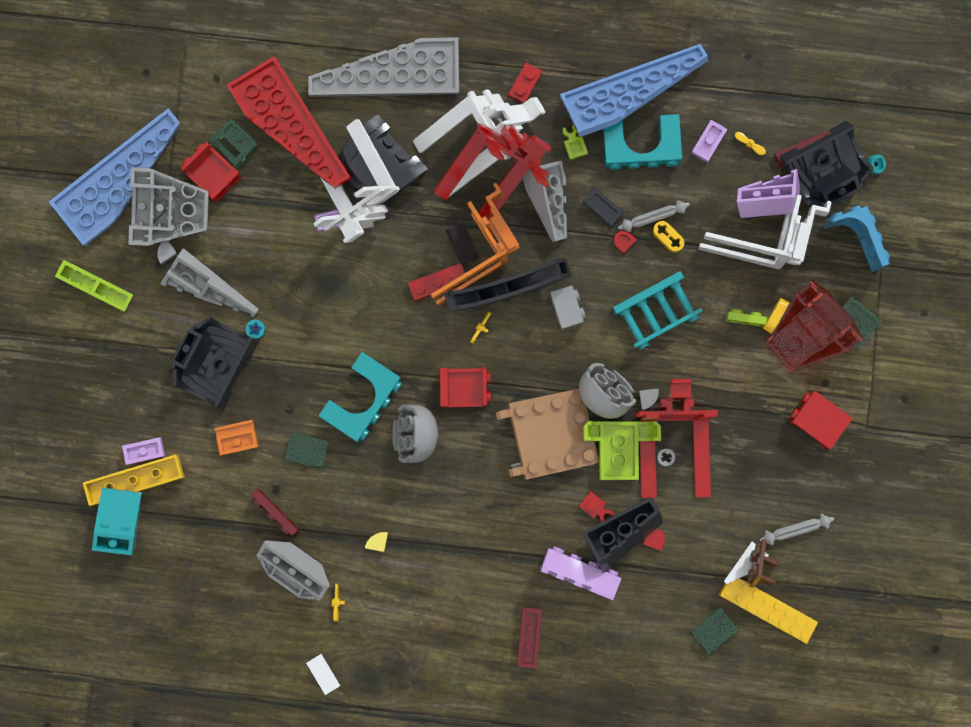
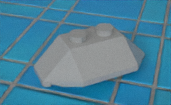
M265 541L256 555L267 575L299 598L320 601L330 586L322 564L291 542Z

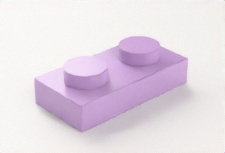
M711 120L691 154L708 162L727 129Z
M161 437L122 446L126 465L165 457Z

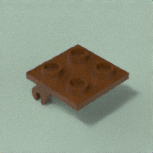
M762 539L758 545L756 544L755 549L750 554L752 569L748 571L747 580L750 581L749 587L751 588L758 582L770 586L776 584L775 579L762 575L763 564L777 567L779 563L765 556V539Z

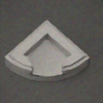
M169 240L162 241L158 247L159 262L164 264L178 254Z
M659 388L639 391L641 410L651 407L656 402Z

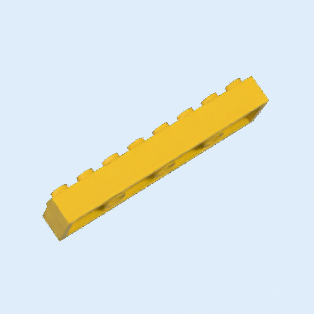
M175 454L84 482L83 486L89 506L99 504L102 487L140 492L183 479L185 476L179 455Z
M736 579L728 584L724 583L719 593V596L806 644L818 623L756 587H749V584L741 579Z

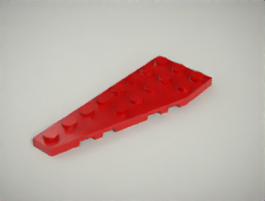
M275 56L227 84L228 89L247 119L330 186L336 189L351 180Z

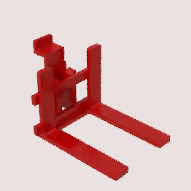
M479 123L477 125L478 129L437 185L434 193L446 200L486 145L490 154L501 161L504 159V156L500 150L517 159L498 185L503 192V196L493 201L499 211L528 170L531 171L539 184L546 188L549 186L545 178H548L549 173L539 166L542 164L541 157L546 151L549 152L551 148L548 143L535 135L531 138L525 132L522 135L512 124L510 127L504 125L501 129L502 135L486 125ZM486 201L478 214L481 219L486 217L489 220L493 215Z
M672 379L670 381V394L658 401V409H662V411H639L635 414V417H639V422H693L695 497H710L708 421L717 417L718 410L690 411V408L694 407V399H689L691 397V379ZM673 400H679L680 409H672ZM640 441L641 498L657 497L655 441Z

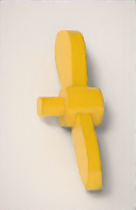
M741 132L735 133V138L738 141L746 144L747 148H752L759 156H763L766 153L765 148L755 144L754 140L748 139Z
M488 311L482 322H479L476 327L477 331L470 343L473 344L480 332H488L484 324L491 315V312Z
M335 584V598L332 599V607H334L333 620L338 621L340 605H345V601H340L339 585Z

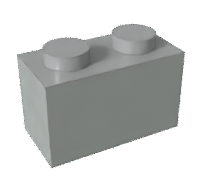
M573 286L550 292V298L560 330L582 325L583 319L586 316L583 307L579 308L577 301L580 300L577 289L574 290Z

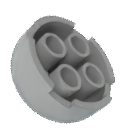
M592 364L580 379V397L584 404L598 416L608 419L621 417L636 402L632 395L634 390L628 381L615 370L612 373L605 369L604 364ZM618 379L620 384H618L615 388H612V386Z
M403 404L398 409L400 413L398 420H394L393 423L394 450H398L400 455L398 460L402 463L422 462L431 456L436 447L438 439L437 423L435 417L427 408L421 405ZM401 432H412V435L401 436Z

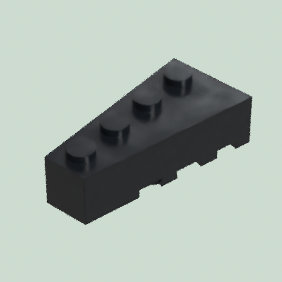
M649 497L583 531L582 534L602 573H604L663 524V520L655 502Z

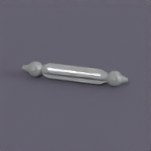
M677 201L675 206L669 205L634 217L631 221L624 219L618 230L631 232L632 227H640L667 218L676 212L683 214L686 208L690 206V203Z
M821 514L819 519H811L776 530L774 533L767 530L764 537L760 539V542L762 539H765L766 543L772 546L775 540L781 541L817 530L821 526L828 529L830 523L834 521V517Z

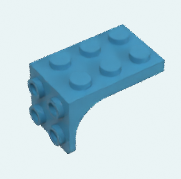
M859 205L849 209L844 214L838 212L827 219V222L823 225L824 229L836 225H844L856 232L871 272L878 271L889 265V254L883 248L882 236L876 230V220L873 214H870L868 206L861 208Z

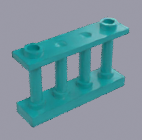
M681 271L612 308L615 316L620 314L621 317H624L636 338L637 343L632 346L633 349L639 348L641 350L650 345V340L689 320L691 323L700 318L699 314L703 311L702 308L694 311L680 286V281L684 278ZM669 287L675 291L688 314L677 320L663 295V290ZM652 296L657 298L671 323L663 329L660 328L647 305V299ZM635 305L641 308L654 332L646 338L643 337L630 314V308Z

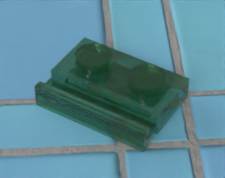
M291 433L285 460L323 469L329 441Z
M719 607L690 632L705 651L711 654L739 629L723 609Z

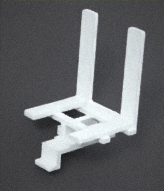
M484 90V95L476 96L474 91H470L467 93L468 97L415 138L413 143L419 153H423L471 114H473L478 124L482 123L502 135L501 129L504 125L510 127L512 124L519 132L523 129L521 124L532 122L538 116L545 114V110L537 97L530 98L521 105L510 106L509 103L503 102L499 94H491L490 90ZM497 118L500 124L495 126L492 119ZM488 148L480 153L450 196L499 159L492 156ZM500 150L505 160L512 157Z
M359 119L350 123L347 126V130L378 186L363 187L354 194L356 198H365L353 206L342 185L334 189L321 178L340 215L324 216L313 223L315 227L325 226L323 227L325 231H329L340 224L339 228L345 236V239H343L344 243L352 242L364 234L363 228L373 227L372 222L375 220L385 219L384 214L388 210L385 205L381 204L400 190L394 184Z
M797 195L792 214H785L777 249L706 232L704 235L706 240L775 256L774 261L700 243L698 249L779 270L786 262L792 265H800L804 260L814 214L826 217L829 213L831 202L827 201L824 207L812 205L807 219H805L804 223H800L801 216L797 215L802 195Z

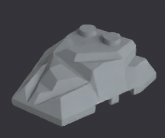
M131 167L130 187H133L131 225H129L128 245L149 246L207 230L209 191L150 168Z

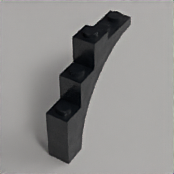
M566 258L555 259L507 278L470 288L449 291L444 295L450 312L481 310L497 302L509 301L525 293L540 291L572 277Z

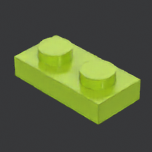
M732 309L731 312L726 314L725 322L763 327L766 325L767 317L762 316V313L750 312L749 315L743 314L742 310Z

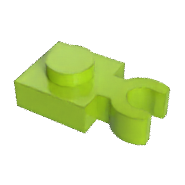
M572 125V133H568L565 127L562 131L563 136L568 139L564 141V146L569 160L588 155L583 137H576L577 131L574 125Z

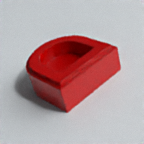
M627 231L618 232L613 239L614 246L622 254L636 242V239Z
M655 529L643 540L642 544L661 551L665 541L664 533L659 529Z

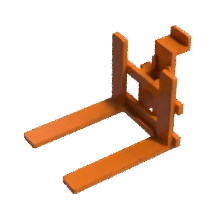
M497 183L493 184L496 191L485 197L493 215L489 220L486 217L481 219L472 202L467 203L472 211L471 216L495 255L432 293L431 297L433 300L496 261H500L454 290L471 287L509 263L508 255L520 248L517 240L493 201L503 196V192ZM445 295L435 301L438 306L446 302Z

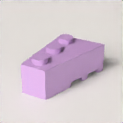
M797 169L792 170L791 174L783 177L779 175L774 176V180L764 183L759 181L738 188L737 205L740 217L791 214L795 198L800 194Z

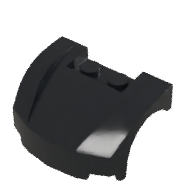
M377 114L364 123L363 127L394 184L400 189L398 190L399 192L382 203L389 207L409 184L423 178L428 168L416 155L411 158L388 133L390 127ZM350 137L338 155L339 160L351 178L348 182L356 191L363 187L378 186L355 142Z
M844 121L831 128L829 135L800 150L795 147L779 156L786 175L791 174L792 170L797 169L800 183L799 195H802L801 199L808 205L824 206L827 201L833 204L847 198L863 186L862 182L869 175L870 171L874 169L860 152L854 138V126L848 121Z
M207 317L197 326H192L179 343L171 366L173 369V385L224 410L232 395L229 391L246 358H251L259 342L211 317Z

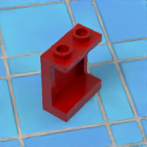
M206 142L196 148V153L191 158L188 157L183 161L180 169L198 187L209 191V197L217 203L242 178V175Z
M486 367L470 369L440 368L441 408L487 407V402H491V391H487V383H490V372H486Z
M816 391L810 394L807 392L801 399L802 405L800 408H795L789 416L792 418L789 423L797 426L815 439L825 450H831L853 418Z

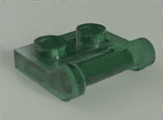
M232 118L208 141L212 147H216L231 162V166L235 169L259 146ZM223 137L240 153L237 157L220 142Z

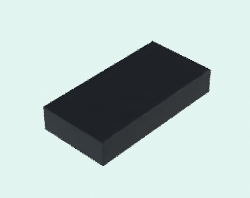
M596 188L582 202L609 227H612L624 213Z
M464 224L446 230L461 265L479 258Z

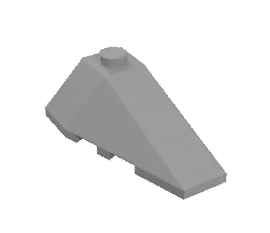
M562 161L539 166L549 173L548 178L545 177L549 183L547 188L535 180L530 170L523 177L525 189L552 242L567 238V217L563 210V203H566V196H563V186L566 185V177Z

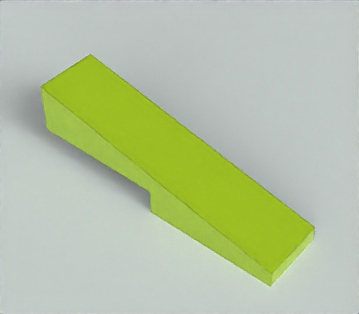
M63 260L55 275L56 278L124 312L133 297V294Z

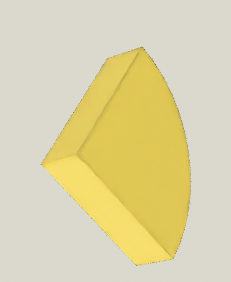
M388 532L373 535L367 541L365 548L384 552Z

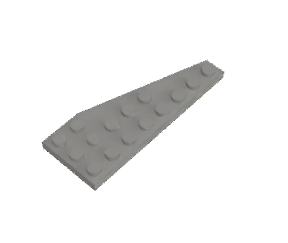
M458 37L420 38L415 40V42L406 45L402 44L397 48L388 51L384 50L358 59L359 61L350 64L346 63L341 67L308 76L309 97L459 95Z

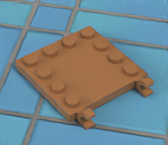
M579 389L507 404L508 410L496 412L497 420L511 418L521 467L509 469L510 477L523 474L524 479L527 480L599 463L595 442L583 441V426L589 421L586 405L580 397Z

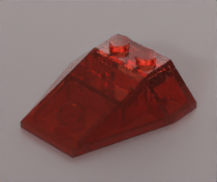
M811 280L795 294L766 344L789 371L793 372L847 353L864 339L855 321L831 293Z

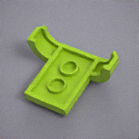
M588 421L583 426V441H599V480H639L638 441H661V426L656 421Z

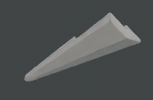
M184 248L160 283L163 286L171 285L176 287L177 291L180 292L188 291L193 293L194 297L219 306L224 304L233 307V310L236 312L241 310L250 313L251 317H254L259 310Z

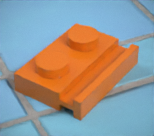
M253 420L214 428L220 456L259 447Z

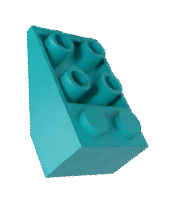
M102 487L94 528L92 551L132 555L136 545L142 492Z

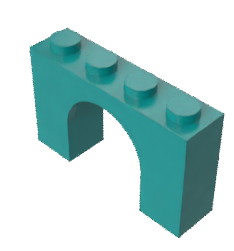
M679 114L660 115L658 119L659 145L655 150L645 154L636 153L628 148L624 141L622 120L615 125L602 129L605 168L609 167L610 170H618L621 167L628 166L629 169H637L644 165H647L648 168H655L662 164H666L667 167H674L680 164L682 148Z
M363 352L351 368L373 384L376 393L373 405L363 413L353 414L329 400L319 414V417L357 442L365 440L370 432L367 429L371 424H376L380 418L378 413L382 407L385 409L391 401L390 395L392 392L396 393L402 385L400 382L401 378Z

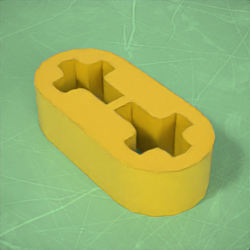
M659 221L655 224L653 235L670 252H679L684 246L682 236L665 221ZM658 226L660 228L664 226L666 228L665 233L668 236H666L664 233L658 234ZM669 237L673 241L679 240V248L677 246H675L674 248L671 246L672 241L669 239Z
M780 298L762 329L772 333L787 309L789 302Z

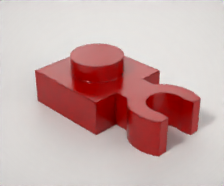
M591 491L579 505L592 518L599 515L601 522L605 521L604 515L606 513L614 516L611 510L603 509L606 503Z

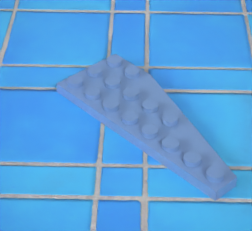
M698 44L560 94L561 101L579 137L617 124L706 63L708 55L702 45Z
M166 109L49 201L83 246H87L115 224L132 199L133 187H130L131 167L152 169L181 126V123L169 109Z

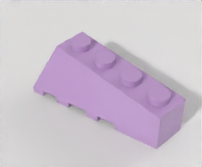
M555 546L552 549H547L540 567L541 572L549 573L556 578L569 581L576 586L586 588L611 600L614 599L621 581V577L617 576L619 572L608 569L602 573L597 563L589 561L588 564L581 561L582 557L572 553L569 557L563 554L564 550Z

